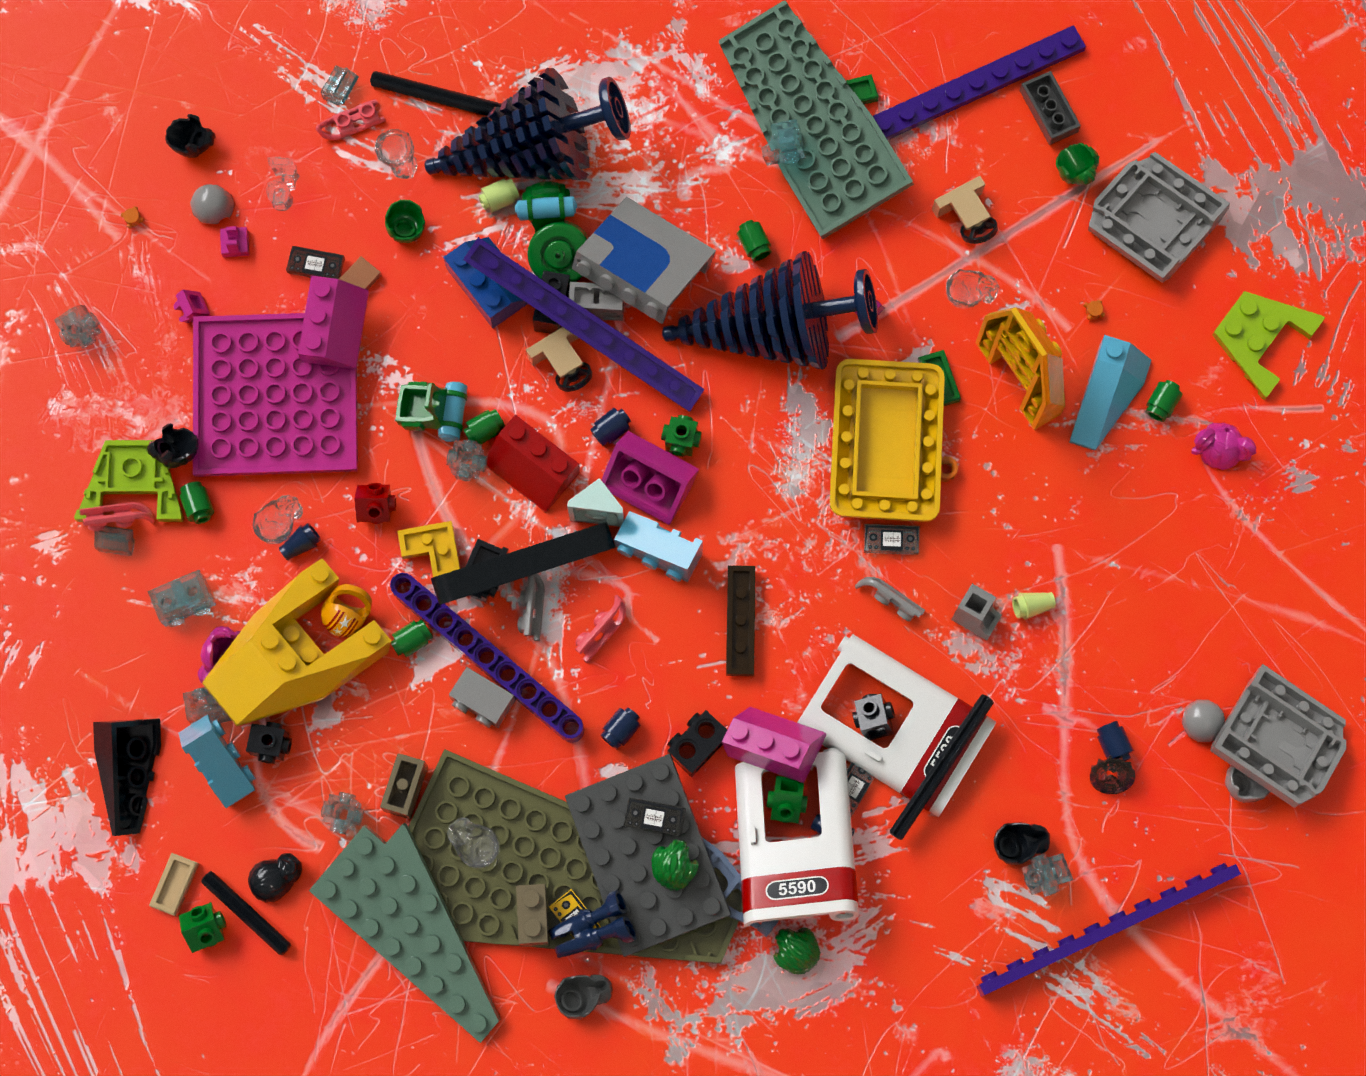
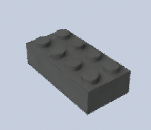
M1051 71L1021 84L1019 91L1049 145L1079 132L1081 125Z

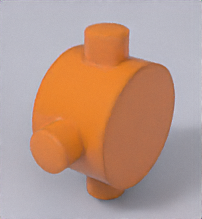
M136 206L121 213V217L124 218L127 223L126 227L129 229L138 226L144 221Z
M1098 299L1097 301L1084 303L1083 307L1086 308L1085 312L1088 320L1091 321V319L1103 318L1105 316L1101 300Z

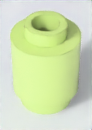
M511 178L508 180L501 179L481 188L482 194L478 195L483 209H489L491 213L515 203V200L520 198L516 185Z

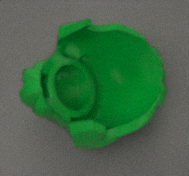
M1083 143L1069 145L1068 148H1064L1058 154L1056 167L1061 179L1065 183L1088 185L1095 180L1100 156L1092 146L1089 147Z
M673 840L668 847H658L651 859L654 878L661 886L670 891L685 888L697 874L699 868L697 860L693 859V861H690L687 843L680 840Z
M789 928L779 930L775 937L779 952H775L773 955L777 965L793 974H805L817 965L821 953L813 932L808 928H800L798 932Z

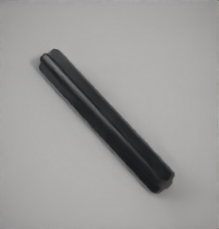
M210 871L203 877L201 883L279 955H284L290 949L291 943L214 872Z

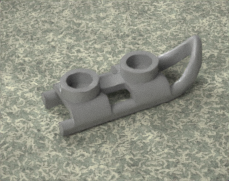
M538 574L527 576L528 586L520 594V601L523 606H526V613L519 617L517 626L519 632L524 633V636L533 635L534 641H540L545 587L541 577ZM533 609H536V618H533Z
M866 577L855 585L856 589L862 586L877 588L878 590L874 597L886 606L892 602L899 607L897 614L909 622L914 616L919 618L925 612V609L879 578Z

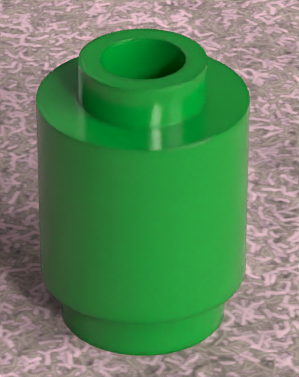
M749 220L739 226L740 230L736 235L746 255L751 257L752 261L762 260L772 253L770 249L771 243L760 222Z
M1170 380L1158 382L1146 404V414L1160 422H1165L1166 418H1170L1183 395L1180 391V386Z
M496 409L490 412L486 410L465 422L467 428L463 429L471 444L476 442L479 446L497 436L501 432L500 430L505 427V424Z
M198 481L182 486L180 489V499L188 521L195 522V524L209 521L211 519L210 516L214 514V509L206 488Z
M420 619L417 622L412 621L392 634L394 640L391 641V645L398 656L404 654L407 658L428 645V641L433 636L423 620Z

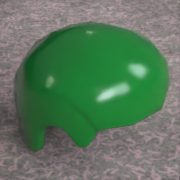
M401 199L392 203L385 216V227L389 236L399 243H411L420 238L425 226L420 205L411 200Z

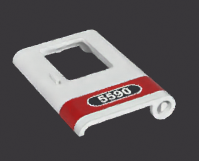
M852 634L850 638L845 636L837 648L841 653L797 723L825 732L826 737L822 744L828 749H838L846 755L847 761L853 762L858 768L861 767L866 773L911 800L972 709V706L856 635ZM848 664L856 666L913 703V708L887 748L880 747L821 709L822 703ZM987 715L984 717L925 805V810L937 817L940 816L994 728L995 720Z
M829 748L823 752H818L812 765L817 768L822 828L821 835L813 838L767 842L762 775L768 770L745 762L735 766L744 927H749L752 923L828 914L835 921H850L859 917L846 755L838 749Z

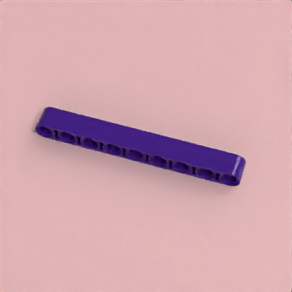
M399 573L392 578L390 583L391 591L398 601L422 619L423 622L500 687L513 694L519 703L563 740L574 743L582 739L585 730L582 720L572 710L447 605H439L437 597L411 575ZM409 582L411 584V588L407 593L398 592V587L401 583ZM422 600L432 601V605L428 610L421 611L418 609V605ZM443 617L453 619L451 626L448 628L439 627V621ZM463 635H472L473 641L470 645L462 646L459 644V640ZM484 652L494 653V659L490 663L480 662V657ZM504 670H514L515 677L511 681L502 680L501 674ZM526 687H534L537 690L535 696L531 699L523 698L522 691ZM549 704H553L558 708L557 713L552 717L543 715L544 707ZM569 722H575L579 725L578 731L573 735H568L564 732V727Z

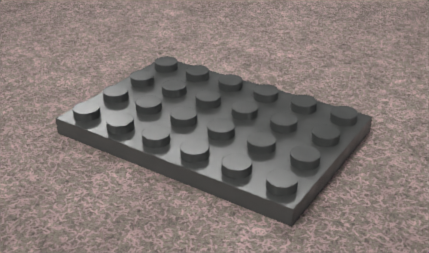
M671 754L565 795L603 902L605 903L607 895L615 890H618L624 898L627 912L617 917H610V921L613 922L618 918L626 916L631 920L635 928L636 941L625 943L617 938L623 957H628L732 915ZM630 799H635V800H641V801H646V802H651V803H657V804H662V805H667V806H673V807L683 808V814H682V819H681V825H680V813H681L680 811H678V810H673V809H668V808H663V807H658V806H653V805H648V804H642V803L632 802V803H631V806H630V809H629V812H628V815H627L628 806H629V801H630ZM645 806L667 810L663 832L640 828ZM638 809L640 814L637 817H633L631 811ZM670 816L677 817L675 824L669 822ZM673 840L685 841L687 847H689L690 861H693V859L697 860L699 866L697 874L685 888L677 891H670L656 881L653 876L651 862L654 851L660 846L668 847Z

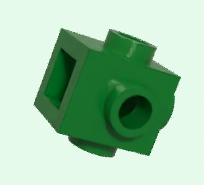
M685 415L671 416L669 425L664 424L661 440L665 441V451L676 456L686 455L692 457L694 447L699 448L702 432L698 431V422Z
M776 776L774 791H768L766 807L772 808L770 820H777L783 823H799L800 812L806 813L808 796H803L804 783L787 777Z
M211 902L203 906H197L191 911L179 915L181 933L192 953L206 947H212L218 942L225 940L223 928L227 927L225 918L221 911H215Z

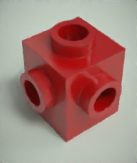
M370 483L368 485H357L354 498L357 523L371 522L373 524H381L383 522H390L391 512L396 511V495H391L390 484Z

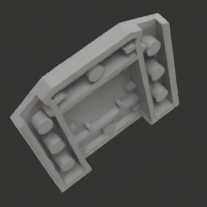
M1154 152L1146 159L1141 161L1136 159L1129 162L1095 199L1088 231L1163 283L1171 278L1220 223L1228 211L1230 203Z
M1262 664L1247 683L1212 743L1210 751L1295 808L1319 795L1327 785L1346 750V739H1343V728L1346 726V719Z

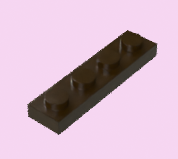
M728 565L726 676L754 677L755 566Z

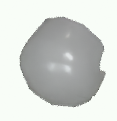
M206 184L194 192L190 201L192 214L200 222L218 224L223 218L232 215L234 201L232 195L221 186Z
M1196 699L1184 708L1183 728L1187 735L1197 742L1214 741L1225 723L1224 713L1218 704L1207 699Z
M1232 765L1227 769L1225 786L1235 800L1242 803H1252L1264 799L1270 793L1266 788Z

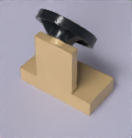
M981 176L935 199L932 206V211L937 218L954 209L963 223L960 229L961 237L965 242L971 244L986 242L993 238L998 231L996 220L989 215L978 197L983 193L985 182ZM971 229L969 237L964 235L965 230ZM988 229H993L987 235L975 238L976 235H980Z
M562 327L527 348L526 354L532 366L547 358L557 373L555 382L558 388L565 392H571L584 387L591 380L592 370L587 363L581 361L570 344L577 340L578 337ZM586 375L579 383L569 386L571 382H575L581 376ZM565 376L564 383L561 385L560 380Z

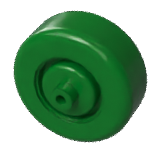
M553 221L542 226L533 235L528 246V262L533 273L540 279H542L543 270L570 275V282L580 280L583 276L574 271L572 266L576 251L589 238L587 233L581 227L569 221Z

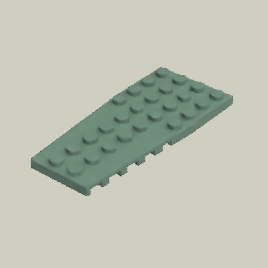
M785 0L719 40V44L785 179L822 240L914 185L913 180L873 116L855 92L852 91L843 76L836 70L831 60L824 54L816 40L809 34L801 20L794 14Z

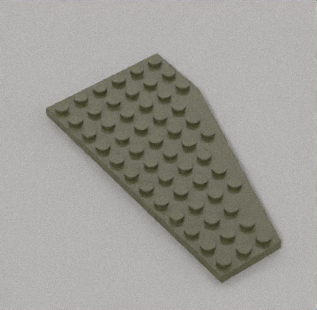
M444 749L409 824V829L463 941L520 946L518 940L517 885L545 884L547 886L549 930L561 923L549 906L570 889L573 890L587 909L594 911L604 904L567 802ZM714 868L724 893L728 886L727 879L719 869ZM734 889L726 901L728 906L743 912L742 892L739 889ZM726 917L630 956L721 964L739 921ZM610 918L598 922L601 927L611 923ZM549 935L550 945L524 947L554 949L566 941L573 940L571 935H567V937L551 940ZM617 938L605 939L603 944L595 951H586L623 955Z

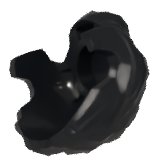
M188 114L187 119L179 118L172 121L171 125L167 127L165 141L176 153L184 157L196 158L210 146H213L216 135L211 129L202 127L198 116Z
M170 423L162 427V438L151 441L147 451L152 458L162 463L165 467L169 469L186 465L194 459L198 451L199 439L192 431L186 428L174 429L173 424Z

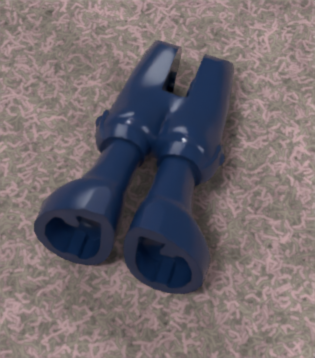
M618 890L610 892L606 897L605 903L596 910L580 909L576 915L548 930L551 940L567 937V935L574 933L575 939L566 941L554 948L558 958L587 950L595 951L603 944V940L608 938H619L625 943L636 941L635 928L631 920L626 916L618 918L603 927L593 928L597 922L610 917H617L627 912L624 898Z

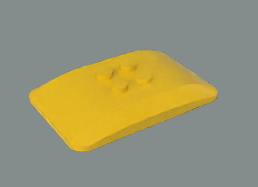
M845 359L839 363L835 378L829 502L834 514L850 518L918 522L932 521L937 517L940 509L945 382L944 372L941 367L932 363Z

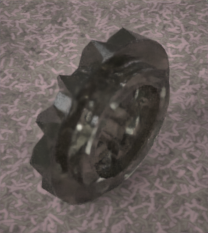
M1110 755L1107 760L1098 759L1096 765H1091L1090 782L1096 790L1102 793H1122L1133 785L1135 770L1131 762H1125L1122 756L1118 759H1113ZM1107 771L1117 772V777L1111 774L1107 776Z

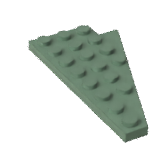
M403 823L387 842L369 826L364 825L309 891L481 1043L501 1019L408 825Z

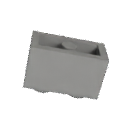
M468 667L465 668L449 693L450 699L454 701L452 703L454 708L464 714L470 711L477 715L475 720L487 728H490L491 725L499 728L516 701L513 694Z

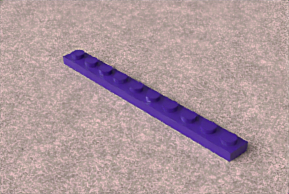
M1073 25L874 115L873 118L886 139H892L1085 51L1086 45Z
M479 237L464 257L463 261L688 412L691 411L705 390Z
M1226 863L1210 869L1212 875L1205 879H1202L1199 874L1185 881L1187 887L1179 891L1174 886L1159 893L1162 899L1154 903L1148 898L1134 905L1135 912L1126 915L1123 910L1108 917L1111 923L1103 927L1097 922L1083 929L1084 936L1075 939L1072 934L1057 941L1060 947L1049 951L1046 946L1032 953L1033 960L1024 963L1021 958L1006 965L1008 971L999 976L996 971H993L981 977L982 984H979L976 988L982 997L1239 876L1241 873L1236 864L1227 867Z

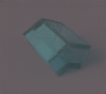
M335 65L321 90L322 98L335 105L344 104L359 76L347 67L342 68Z
M105 526L103 530L94 532V548L98 552L132 556L135 544L133 530Z

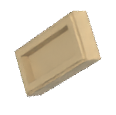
M171 853L149 906L177 917L199 863Z

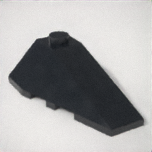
M160 718L93 722L94 752L112 836L140 833L148 802L146 798L149 781H153L155 772L152 769L155 757L159 756L161 749Z

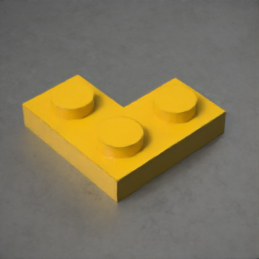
M452 521L397 531L403 559L430 555L433 577L460 569Z

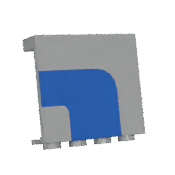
M626 196L576 251L572 269L601 286L604 290L619 297L627 304L645 313L650 318L663 324L672 303L700 271L704 274L708 271L716 250Z

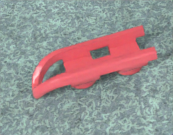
M374 99L322 121L316 126V131L325 139L339 140L386 120L384 116L378 117L374 107L378 105V102ZM363 120V125L354 127V122ZM335 122L340 134L330 135L322 131V128Z
M136 502L80 509V515H86V518L83 519V524L88 526L91 531L103 530L107 523L116 522V525L119 527H129L133 524L134 519H146L151 524L155 521L151 510L145 505ZM131 509H137L142 512H131ZM114 511V515L103 516V512Z
M618 595L614 596L615 602L609 612H600L595 617L594 625L596 627L590 633H581L576 639L575 644L577 648L575 650L579 654L584 653L586 655L583 658L586 663L600 650L625 619V604ZM619 610V615L615 622L613 620V617L617 614ZM602 632L604 635L596 642L595 638Z

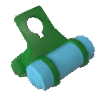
M544 181L526 187V191L522 193V200H518L515 205V212L520 221L529 220L534 226L536 233L547 223L559 220L564 221L565 217H573L576 213L577 202L573 196H570V191L565 187V184Z
M408 382L406 385H401L395 421L405 430L424 431L425 428L438 430V437L446 442L459 441L463 431L462 423L465 403L468 398V387L461 382H448L445 388H439L434 383Z

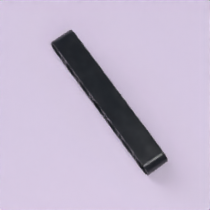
M604 522L433 577L431 581L438 603L441 605L616 547L608 523Z

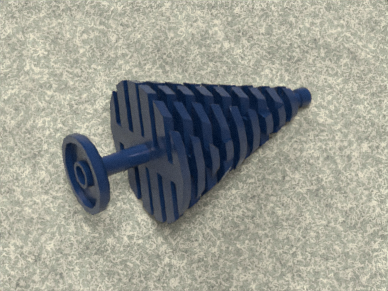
M547 67L540 73L539 77L541 78L534 77L528 82L530 86L522 87L513 97L504 100L501 107H495L489 112L487 117L479 119L476 122L478 128L470 126L465 130V134L462 137L457 136L451 141V149L445 145L438 151V158L427 159L424 163L425 170L429 175L439 173L442 170L445 175L456 176L457 171L461 176H472L474 171L477 177H488V172L492 177H505L506 175L508 178H521L522 176L526 179H535L534 177L551 179L550 175H552L555 179L559 180L570 178L572 180H586L589 174L581 169L590 168L589 156L581 152L588 150L587 139L581 135L585 133L584 127L606 121L610 132L617 140L629 139L631 124L625 100L616 81L612 77H606L600 81L598 87L600 105L579 112L574 98L562 91L569 89L563 77L554 68Z
M803 251L795 257L794 261L788 259L783 262L779 270L777 267L768 270L764 279L763 275H759L751 280L750 286L747 283L738 286L735 295L734 292L729 291L722 296L721 302L717 299L712 300L707 304L706 311L702 307L694 310L692 321L688 315H685L679 319L678 326H664L662 336L666 342L680 339L684 345L688 346L694 344L695 337V341L700 348L706 349L710 348L712 340L713 348L717 351L725 352L727 346H729L730 352L742 355L744 351L748 356L758 357L761 354L764 359L768 360L778 358V360L784 363H792L794 360L797 365L809 366L808 364H811L814 368L825 369L828 364L827 357H829L827 316L857 312L863 331L866 334L877 333L878 311L874 286L869 271L861 269L854 276V296L825 300L816 265L813 263V258L809 252Z

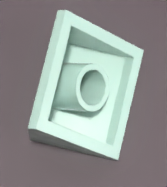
M600 478L571 498L567 504L570 521L594 524L607 522L609 526L621 527L624 521L623 507Z

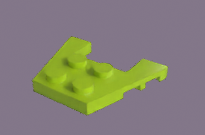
M1244 291L1213 332L1212 336L1230 359L1238 364L1245 373L1244 377L1247 380L1249 379L1258 390V395L1265 400L1280 378L1260 365L1258 360L1284 325H1289L1310 339L1325 317Z
M105 440L92 471L93 476L89 486L83 493L85 496L79 510H76L74 519L77 522H83V519L86 518V515H80V509L103 506V496L105 494H158L156 519L159 522H183V514L169 468L148 454L147 447L153 440Z

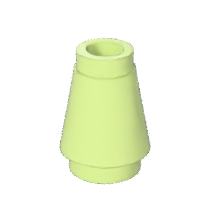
M1052 592L1019 593L1018 596H1014L1012 599L1015 616L1025 620L1056 606L1055 597Z

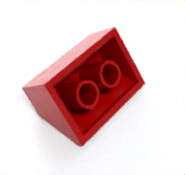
M516 414L498 434L483 461L487 468L545 513H547L580 473L578 462Z

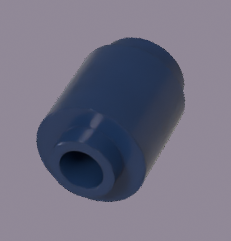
M612 408L594 422L595 426L590 431L598 442L604 446L607 443L611 444L630 429L628 423L631 420L622 408L618 411Z
M628 707L625 710L619 708L602 728L604 731L600 735L601 738L617 750L621 745L624 746L641 726L638 722L640 717Z
M1118 721L1111 722L1097 729L1099 734L1097 739L1108 762L1114 760L1117 765L1131 759L1129 753L1133 752L1134 749L1123 726H1119Z

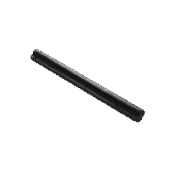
M373 71L370 78L371 85L374 87L488 116L492 109L502 105V103L378 71Z
M984 694L980 695L890 829L892 836L902 840L992 707L994 701Z

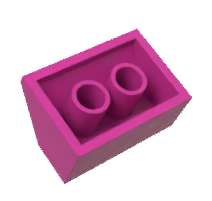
M311 276L298 355L302 362L357 369L369 290L339 279Z
M627 431L616 443L601 481L616 497L670 525L687 497L699 468Z
M749 707L733 718L722 740V744L728 757L804 783L824 742L826 733Z

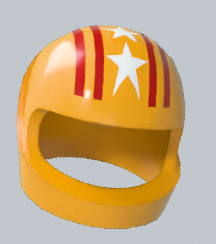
M342 584L337 586L325 600L321 609L322 623L328 632L339 637H349L356 633L370 614L371 596L365 590L354 585ZM340 594L353 595L359 598L365 607H351L340 601L337 596Z

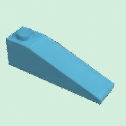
M1104 335L1098 347L1069 443L1095 451L1143 387L1151 359L1133 344Z

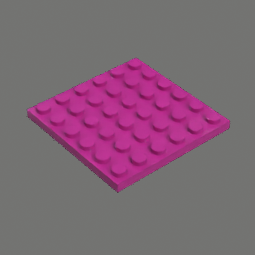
M305 313L193 316V433L199 439L198 451L193 459V475L195 477L358 472L357 369L302 362L298 355Z

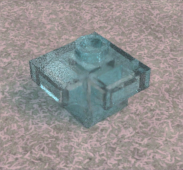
M797 119L771 124V140L768 144L761 147L762 157L767 166L783 162L785 164H793L801 158H806L801 128Z

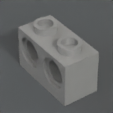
M570 282L569 298L601 320L623 321L624 301L604 290L596 283Z

